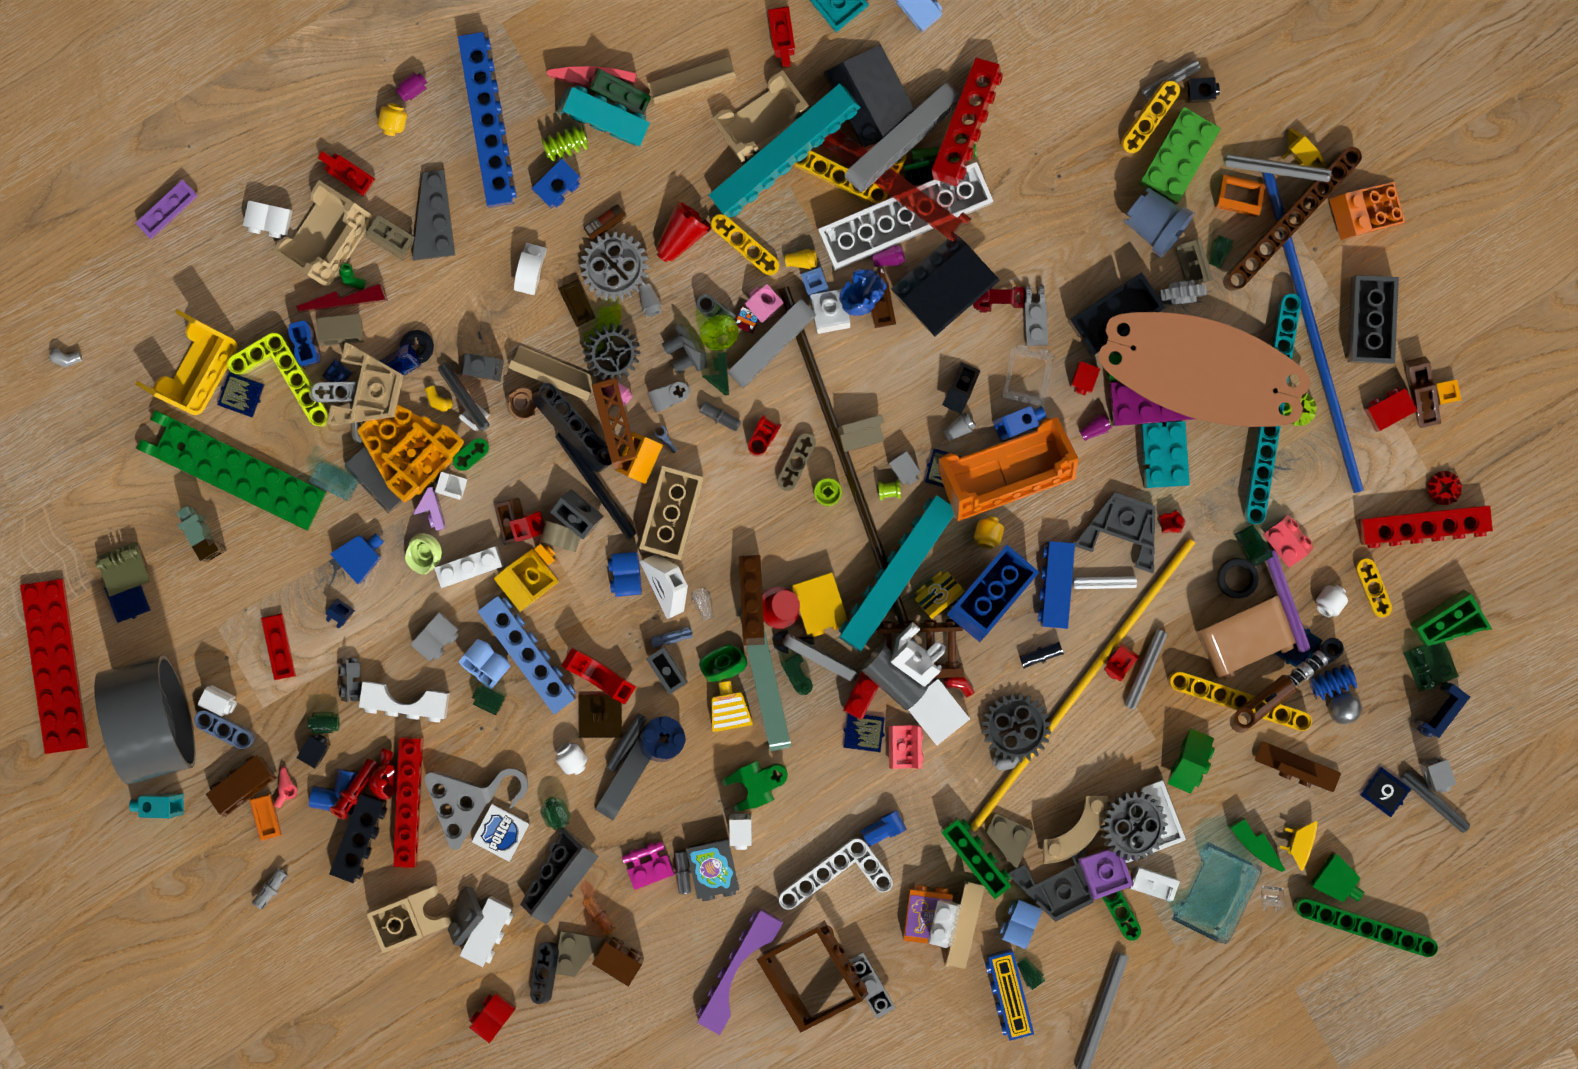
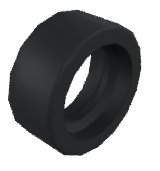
M1234 558L1227 560L1221 565L1217 572L1216 580L1223 594L1231 598L1241 599L1248 597L1255 591L1258 586L1259 575L1253 563L1246 559ZM1242 566L1249 572L1250 583L1244 590L1234 591L1226 584L1225 576L1231 567Z

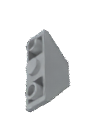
M864 952L850 959L849 962L855 966L858 977L867 987L869 994L865 999L876 1018L878 1019L894 1010L896 1007Z

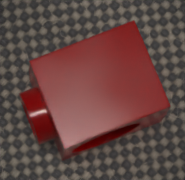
M1082 361L1078 362L1070 387L1074 388V392L1084 396L1086 393H1092L1101 368Z
M540 511L522 515L509 521L515 542L533 538L541 534L544 528Z

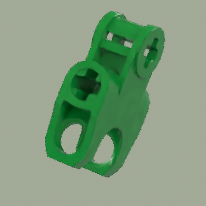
M758 760L739 767L721 781L724 786L737 782L742 783L748 790L747 798L734 805L733 808L736 813L748 809H756L775 800L771 790L785 784L788 772L782 764H773L761 769ZM774 770H777L778 773L782 772L780 780L771 777L774 774Z

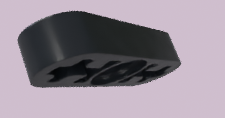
M553 942L541 943L537 949L530 991L531 1000L535 1004L548 1003L552 998L559 956L558 946ZM543 967H545L548 971V976L546 979H544L541 975V970Z

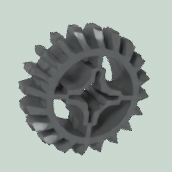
M610 323L609 330L603 324L602 332L595 328L594 331L597 335L595 337L592 334L588 335L592 341L591 343L585 341L584 345L589 347V349L582 351L583 354L589 355L583 359L585 363L591 362L587 366L588 370L594 369L593 375L597 376L600 374L601 380H604L607 375L609 380L613 379L614 375H616L618 380H621V373L628 377L629 373L626 370L628 368L632 371L635 370V367L631 365L632 362L639 363V360L634 355L641 354L639 350H634L640 346L639 342H633L636 336L634 334L629 336L631 330L627 328L623 331V326L620 324L616 330L614 323ZM610 336H619L627 344L615 345ZM604 339V348L595 354L598 343ZM610 346L614 350H616V353H614L615 355L613 356L614 360L609 354H607V352H609L608 350L610 349ZM628 351L626 360L620 365V356ZM596 360H609L613 369L601 367Z

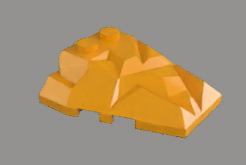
M399 405L396 407L394 417L366 421L357 430L388 489L404 503L412 499L416 494H421L452 463L453 457L464 444V440L448 426L434 423L425 416L420 417L412 413L411 410Z

